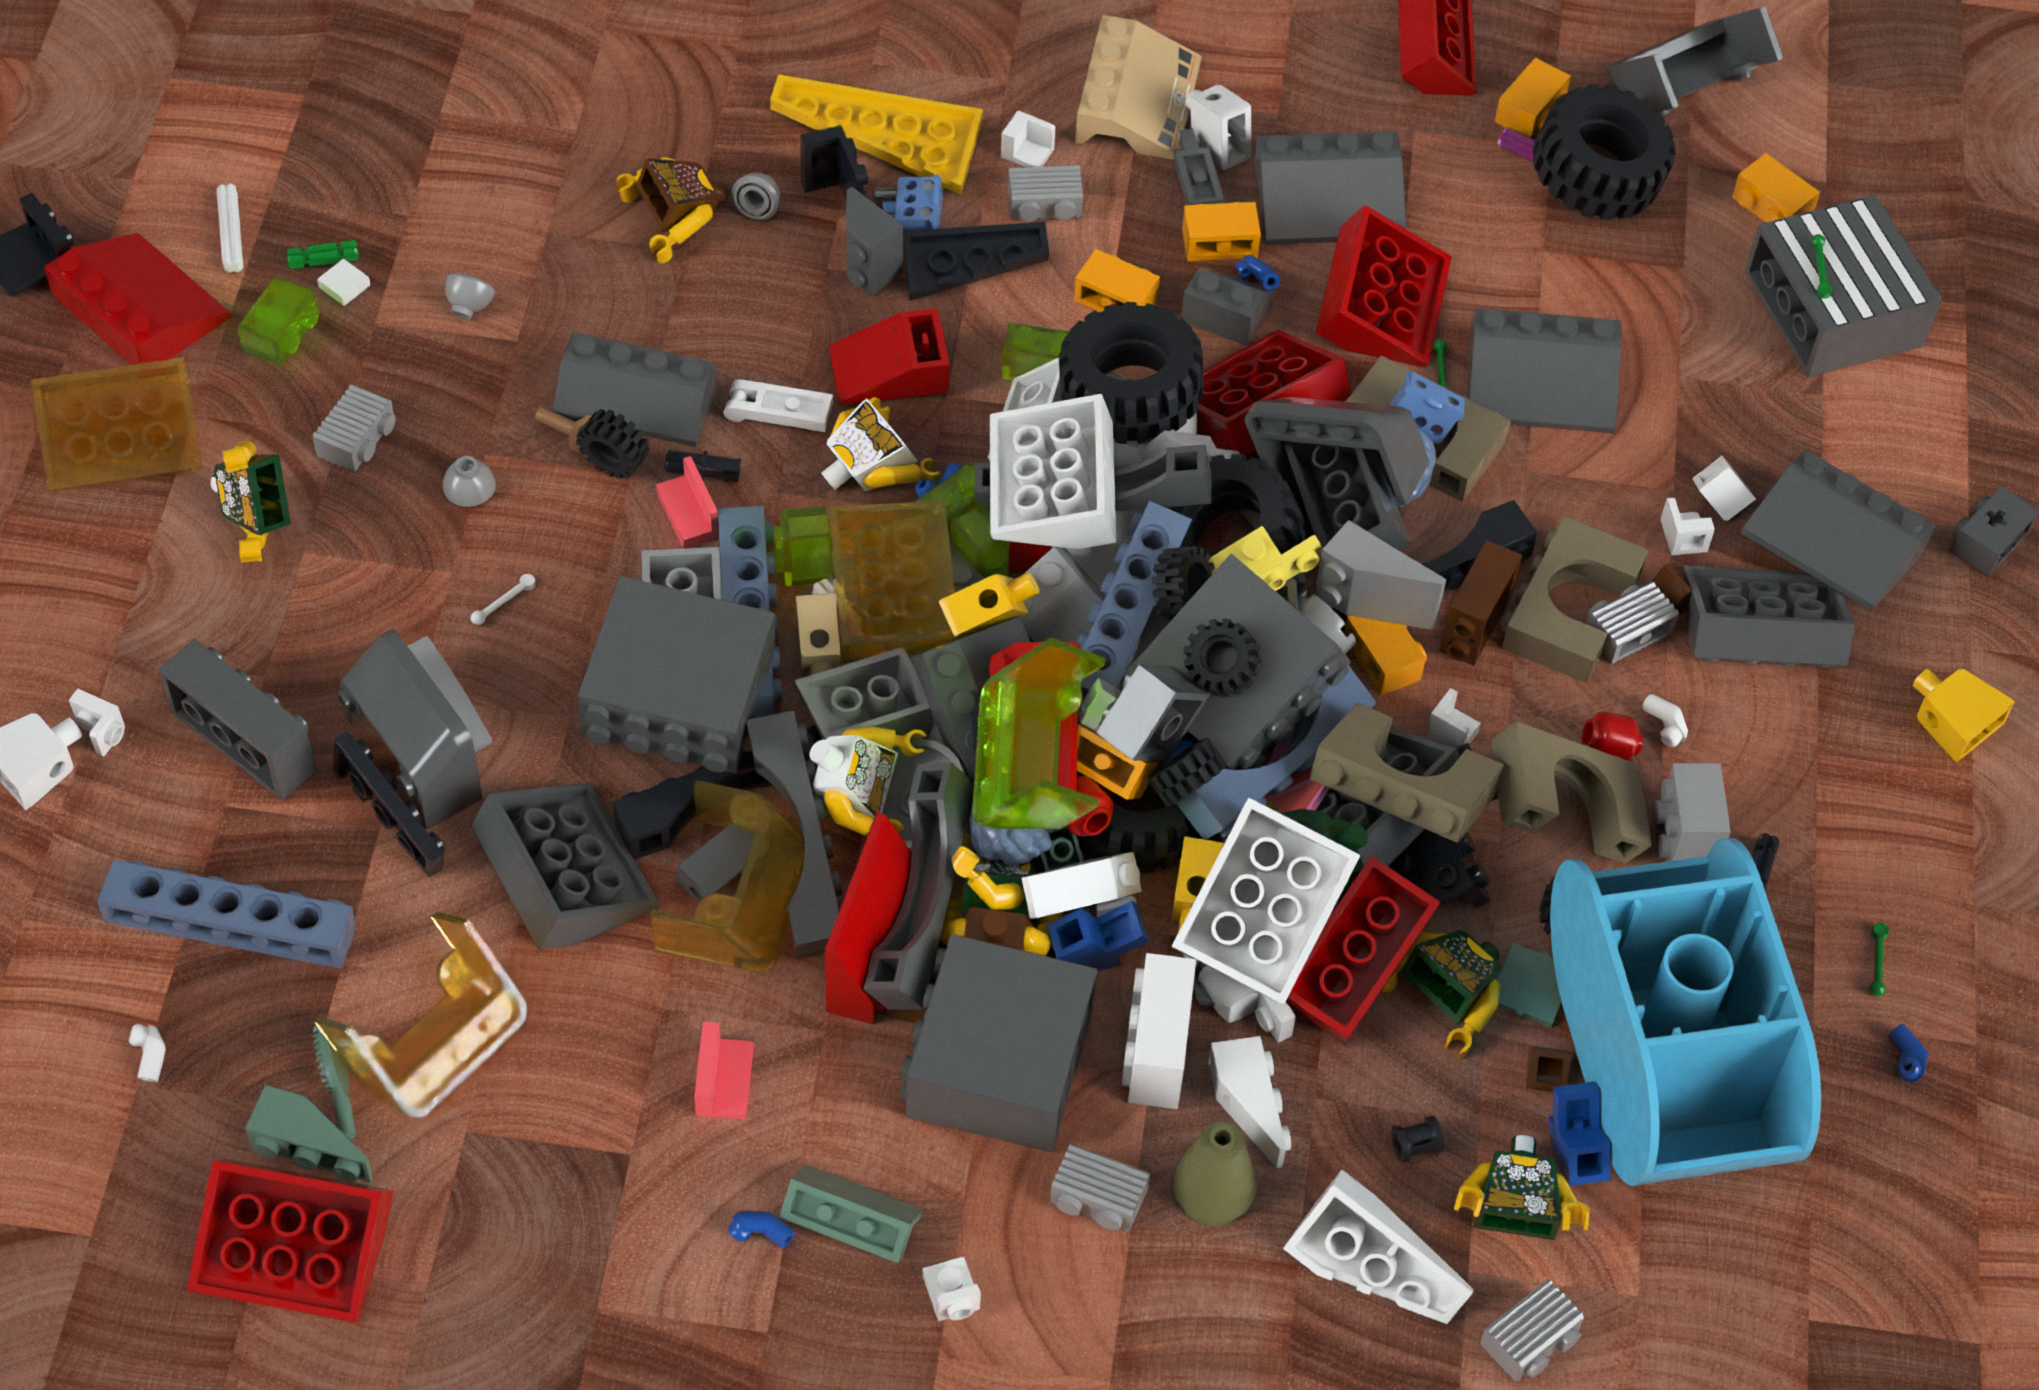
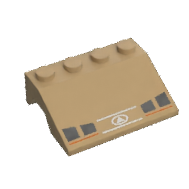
M1102 15L1077 113L1075 143L1083 144L1095 134L1125 138L1137 154L1174 160V150L1181 149L1179 145V130L1186 129L1190 109L1185 105V100L1188 94L1195 90L1202 56L1136 20Z

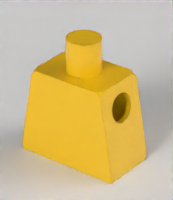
M1029 572L1014 580L1011 577L995 574L938 602L954 637L964 638L1013 618L1026 616L1028 609L1024 601L1039 594V587Z
M1926 669L1915 679L1912 685L1925 696L1917 714L1918 721L1956 763L2006 722L2015 702L1965 669H1958L1944 681L1932 671Z
M1184 836L1172 920L1179 922L1178 933L1225 843Z

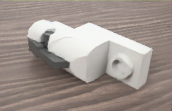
M1185 954L1181 955L1182 958L1193 959ZM1196 961L1193 992L1200 1005L1213 1006L1217 1013L1228 1023L1237 1021L1255 1012L1261 1028L1265 1032L1270 1031L1278 1043L1292 1036L1296 1016L1286 1001L1283 1005Z

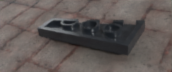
M1045 222L903 231V250L909 301L1049 260Z
M349 731L334 739L333 770L340 778L348 774L353 784L352 790L362 802L368 798L371 799L376 818L385 828L391 829L394 826L399 832L396 833L399 844L429 877L443 869L444 852L446 849L441 839L433 831L428 833L420 823L421 816L416 807L408 800L403 802L395 792L397 790L396 783L386 770L380 772L371 761L373 760V755L365 742L361 739L356 741Z

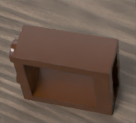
M1486 540L1449 606L1439 651L1448 654L1454 660L1464 661L1475 666L1511 601L1522 558L1521 554Z

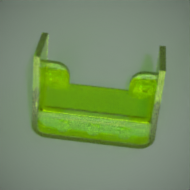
M1050 637L987 680L981 692L972 810L975 823L991 829H1061L1098 807V799L1057 785L1060 722L1078 710L1082 702L1081 680L1105 666L1104 657Z

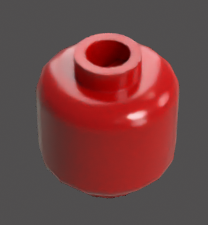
M1600 711L1593 718H1589L1585 722L1581 734V744L1631 761L1632 757L1638 755L1642 749L1643 735L1639 732L1638 725L1633 717Z
M1078 776L1076 791L1054 801L1053 810L1072 834L1079 837L1094 836L1104 831L1110 824L1113 814V801L1099 783L1087 776Z

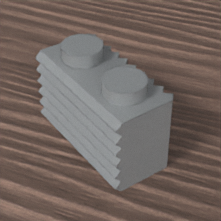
M1080 165L1009 168L1008 194L1011 219L1013 221L1017 219L1021 221H1034L1039 218L1042 220L1045 218L1049 220L1052 218L1069 220L1074 217L1077 219L1082 217L1083 192Z
M350 384L349 389L345 391V395H342L341 400H338L337 405H334L329 416H326L325 421H322L321 426H318L317 431L313 434L316 455L320 459L323 458L326 462L330 461L339 467L343 466L346 470L349 469L352 473L355 472L363 461L369 462L375 453L376 443L381 436H387L393 430L396 417L393 413L392 401Z
M1650 582L1642 587L1638 585L1628 587L1620 595V598L1610 603L1607 600L1598 602L1589 611L1586 624L1608 633L1603 653L1611 663L1615 664L1618 660L1621 661L1624 657H1628L1630 654H1634L1636 651L1652 645L1655 641L1658 642L1661 638L1664 639L1667 635L1670 636L1674 632L1679 612L1678 609H1674L1669 599L1665 598L1664 593L1660 592L1655 582Z
M1070 1143L1053 1180L1050 1201L1066 1214L1075 1216L1082 1213L1085 1216L1096 1219V1222L1105 1229L1117 1231L1122 1228L1125 1232H1129L1148 1190L1150 1173Z
M1547 1279L1484 1330L1480 1345L1515 1382H1518L1526 1374L1533 1378L1550 1362L1548 1356L1559 1348L1564 1353L1580 1339L1581 1333L1579 1329L1584 1316L1575 1305H1572L1570 1299H1567L1564 1293L1560 1292L1558 1287L1554 1286L1552 1281Z

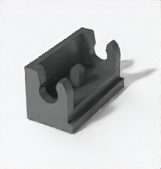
M738 817L678 866L675 882L682 886L695 901L703 906L714 897V894L741 872L767 854L769 848Z

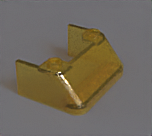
M696 780L694 792L697 821L727 827L733 823L737 828L755 834L735 897L722 894L706 896L697 905L693 918L653 909L651 924L654 950L750 971L761 972L768 970L778 961L789 926L787 907L797 890L803 871L805 843L801 828L758 793Z
M439 912L433 914L431 919L453 948L440 960L436 970L437 982L446 996L393 1045L387 1048L384 1042L376 1036L370 1034L358 1035L351 1025L321 1016L315 1021V1024L348 1069L397 1111L411 1117L425 1116L511 1037L523 1025L527 1017L525 999L470 920Z

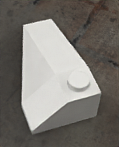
M1343 1170L1338 1173L1316 1201L1283 1248L1320 1277L1331 1281L1335 1278L1356 1286L1357 1291L1368 1295L1372 1292L1395 1301L1400 1307L1445 1324L1449 1323L1474 1291L1465 1280L1376 1195Z

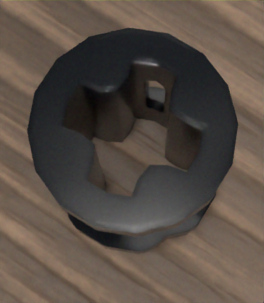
M1433 1115L1425 1117L1424 1122L1404 1128L1400 1125L1392 1126V1143L1401 1163L1409 1162L1411 1156L1433 1150L1435 1153L1444 1151L1442 1131L1437 1119Z

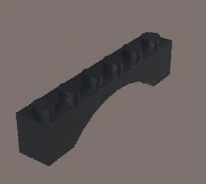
M1515 500L1482 512L1475 527L1460 544L1450 552L1422 565L1446 579L1444 590H1454L1462 585L1486 540L1521 554V562H1523L1532 555L1538 532ZM1332 608L1344 621L1345 625L1340 630L1345 631L1346 620L1349 615H1345L1339 610Z
M815 724L806 729L809 746L802 748L805 761L811 760L810 750L812 746L822 740ZM746 750L742 753L736 773L728 771L714 772L701 766L695 772L678 778L665 779L657 786L649 789L627 793L619 800L613 801L615 824L633 859L636 860L671 847L680 831L697 814L711 804L738 792L753 788L773 786V784L756 772L752 751ZM813 762V763H814L815 772H816V771H817L818 764H816L815 762Z

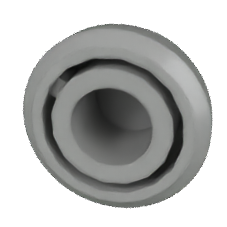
M758 172L749 173L739 178L732 187L731 196L733 204L745 217L763 221L771 218L776 213L780 204V191L771 176Z
M451 273L446 276L445 293L452 306L450 313L457 317L470 320L473 313L486 308L495 296L493 287L479 278L462 273Z
M471 456L458 458L456 462L449 466L443 478V492L447 499L456 505L464 507L477 506L486 502L493 495L496 488L495 477L491 469L484 462Z

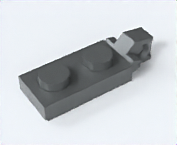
M1193 129L1179 130V145L1181 149L1174 150V164L1186 205L1225 203L1209 147H1198Z

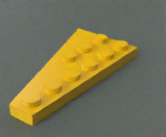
M779 74L770 98L771 110L815 130L841 125L846 137L853 139L857 149L919 177H933L935 174H938L941 177L943 188L962 195L983 119V109Z

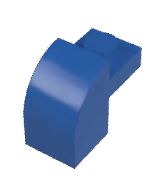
M1133 901L1098 918H1095L1081 907L1047 924L1058 960L1096 968L1097 971L1106 970L1121 964L1120 955L1150 941L1139 906Z
M1587 1082L1553 1087L1554 1116H1549L1550 1137L1558 1167L1568 1185L1574 1186L1610 1180V1142L1600 1128L1599 1088L1596 1083Z

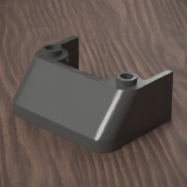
M1764 6L1704 23L1613 63L1606 68L1611 81L1620 91L1625 92L1628 90L1635 93L1634 97L1641 101L1645 99L1652 104L1651 109L1653 111H1659L1663 116L1672 112L1671 109L1678 106L1676 100L1721 79L1733 77L1734 82L1743 80L1754 75L1753 68L1784 58L1766 7Z
M1286 397L1255 402L1245 416V424L1260 460L1265 461L1267 467H1274L1281 474L1282 478L1285 471L1292 470L1284 447V443L1288 441L1379 450L1399 505H1406L1430 463L1413 417L1406 409L1399 406Z
M391 629L378 636L340 681L341 690L337 692V696L346 711L347 719L352 724L366 716L395 756L402 773L397 776L398 783L408 798L414 795L419 802L423 825L426 829H429L483 799L473 741L464 722L400 635L394 629Z

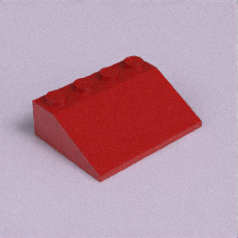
M1364 205L1340 227L1315 333L1346 351L1378 358L1382 355L1392 361L1425 368L1429 365L1452 256L1367 205Z
M139 233L73 247L44 266L52 296L144 377L231 318L230 311Z
M1279 329L1203 370L1204 393L1196 412L1197 434L1210 436L1216 449L1239 451L1240 454L1248 458L1252 452L1256 451L1245 424V416L1251 406L1258 401L1286 397L1341 402L1347 400L1352 393L1344 358Z
M876 813L825 948L826 1012L874 1025L878 1011L885 1012L887 1008L864 990L872 952L890 932L901 910L907 891L912 851L886 815L882 813Z
M230 1159L212 1160L187 1291L356 1323L359 1321L384 1240L394 1190Z

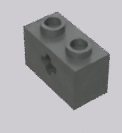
M2001 486L1991 497L1988 495L1982 497L1976 505L1971 519L1965 516L1956 526L1953 532L1956 540L1951 553L1989 577L2030 533L2039 510Z

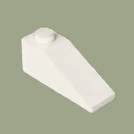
M1134 852L1094 858L1022 878L1030 919L1142 892L1140 872L1136 865Z

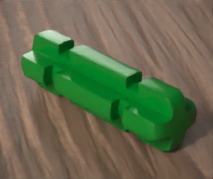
M352 239L341 241L342 245L330 242L308 245L306 250H302L301 247L289 248L286 252L288 266L294 270L305 268L304 264L316 267L337 264L340 259H345L347 262L359 260L358 245L356 240Z

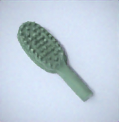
M329 1017L320 1022L319 1025L314 1026L313 1033L319 1032L313 1035V1038H316L314 1044H317L314 1049L318 1050L315 1055L319 1056L316 1061L317 1063L320 1062L318 1069H321L320 1076L324 1078L321 1082H328L324 1088L328 1089V1093H333L337 1127L351 1140L356 1137V1129L351 1101L347 1093L350 1089L348 1063L339 1028L336 1022Z

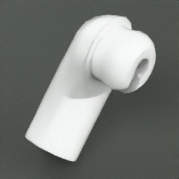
M135 1024L131 1029L129 1043L132 1046L142 1047L143 1052L137 1078L149 1082H158L166 1051L165 1043L156 1027L150 1024L148 1027Z

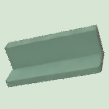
M805 1165L790 1180L779 1218L899 1263L903 1259L912 1227L921 1219L923 1209L812 1166Z

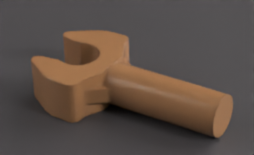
M540 407L536 412L535 420L569 436L570 450L581 453L579 451L581 446L576 444L578 439L576 436L591 415H586L584 418L574 422L544 407Z

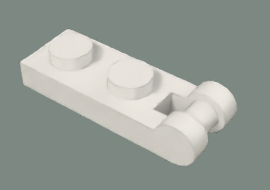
M737 379L732 382L729 392L731 400L726 402L723 414L728 420L733 422H741L744 419L826 432L833 406V394Z

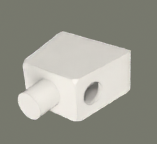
M1215 85L1202 92L1200 90L1190 92L1186 97L1185 105L1191 110V129L1194 130L1197 143L1200 146L1209 147L1214 163L1224 171L1251 159V105L1222 85Z
M31 713L0 727V782L25 811L64 779L74 767L67 746L80 739L82 733L70 717L50 728L38 714Z

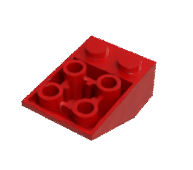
M938 308L900 312L829 345L839 405L862 403L866 398L870 400L873 397L883 401L949 393L950 363Z

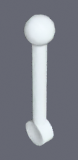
M531 574L522 575L518 585L482 611H474L470 617L474 625H482L489 614L523 590H532L535 587V577Z

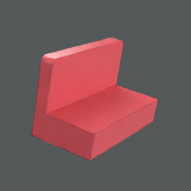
M691 456L683 458V476L656 484L657 495L683 549L719 538L717 508Z
M703 1022L694 1093L696 1116L745 1119L748 1110L754 1043L747 1040L721 1039L720 1023Z

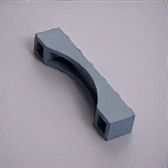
M1349 665L1347 666L1349 670L1345 678L1335 687L1330 685L1320 696L1322 701L1319 707L1310 716H1302L1290 744L1274 763L1255 769H1223L1217 776L1212 777V780L1203 784L1200 789L1193 791L1188 797L1182 798L1176 803L1204 840L1217 833L1222 838L1230 834L1248 797L1265 805L1268 801L1264 796L1269 791L1276 795L1294 781L1290 777L1292 772L1297 770L1301 774L1314 764L1315 753L1319 744L1356 703L1369 708L1377 703Z

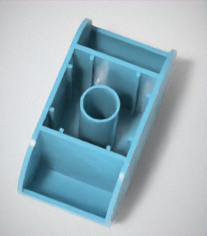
M1736 838L1720 839L1713 844L1708 855L1705 857L1594 872L1580 859L1562 862L1556 872L1553 883L1550 911L1551 943L1556 980L1585 1083L1595 1082L1599 1088L1600 1128L1610 1142V1162L1622 1181L1630 1186H1638L1805 1160L1813 1150L1820 1123L1821 1082L1817 1051L1812 1030L1759 872L1745 845Z

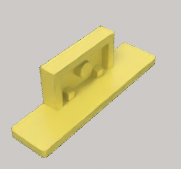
M1261 526L1210 557L1208 563H1214L1215 569L1212 571L1213 574L1232 553L1272 589L1277 591L1284 586L1286 580L1300 572H1307L1316 567L1321 559L1323 548L1317 537L1313 535L1281 555L1264 527Z

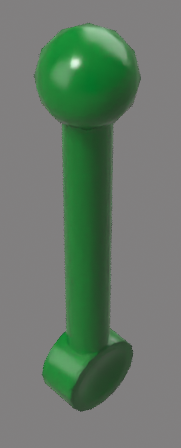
M1815 234L1811 238V244L1815 247L1820 281L1816 293L1820 298L1826 299L1831 296L1833 288L1827 283L1823 254L1825 238L1821 234Z
M1437 339L1433 343V348L1437 352L1439 385L1446 388L1444 352L1447 349V342L1443 339Z
M1876 923L1871 932L1873 938L1876 939L1874 982L1870 984L1869 990L1876 997L1882 996L1886 991L1885 984L1882 982L1884 940L1889 934V928L1884 923Z

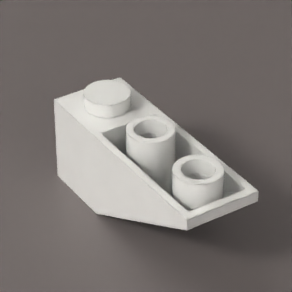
M1260 1036L1211 1043L1208 1065L1216 1100L1276 1168L1283 1167L1285 1152L1291 1150V1137L1288 1126H1281L1278 1113H1282V1098L1279 1088H1272L1270 1076L1274 1075L1271 1052H1264Z

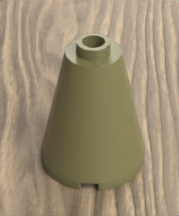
M1215 1122L1208 1125L1175 1167L1172 1177V1194L1175 1201H1178L1185 1210L1184 1213L1191 1220L1207 1226H1224L1232 1223L1233 1219L1242 1214L1245 1215L1250 1210L1256 1197V1175L1242 1133L1236 1126L1227 1122Z

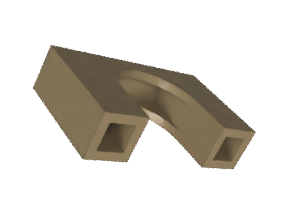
M1381 355L1346 402L1389 406L1390 401L1405 382L1406 373L1414 371L1406 368L1401 363L1394 362ZM1426 378V379H1428V380H1430V381L1436 383L1434 380H1432V379H1430V378ZM1457 394L1465 400L1464 418L1457 420L1448 432L1451 441L1435 462L1430 486L1463 502L1505 445L1511 420L1503 417L1496 411H1491L1469 400L1464 395Z
M1564 516L1558 529L1550 528L1543 544V548L1546 549L1544 556L1536 555L1529 571V576H1532L1530 583L1522 582L1514 603L1518 604L1516 610L1512 611L1509 609L1500 627V631L1505 632L1502 648L1588 683L1602 655L1608 633L1572 619L1560 612L1552 603L1548 592L1563 583L1584 582L1620 596L1628 587L1637 585L1649 550Z
M1356 703L1319 744L1310 779L1458 843L1494 798L1504 764L1466 749L1448 771L1439 775L1417 776L1396 770L1379 757L1385 750L1393 717Z
M1517 721L1491 740L1493 760L1504 764L1497 786L1502 823L1534 833L1558 816L1559 807L1554 776H1557L1574 788L1587 808L1595 854L1626 864L1652 846L1639 764Z

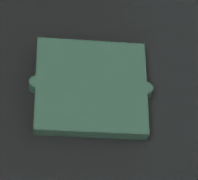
M1513 942L1502 971L1497 978L1501 984L1498 1007L1514 1013L1517 1019L1524 1017L1551 1028L1562 1004L1553 958L1549 957V954L1545 951L1538 953Z

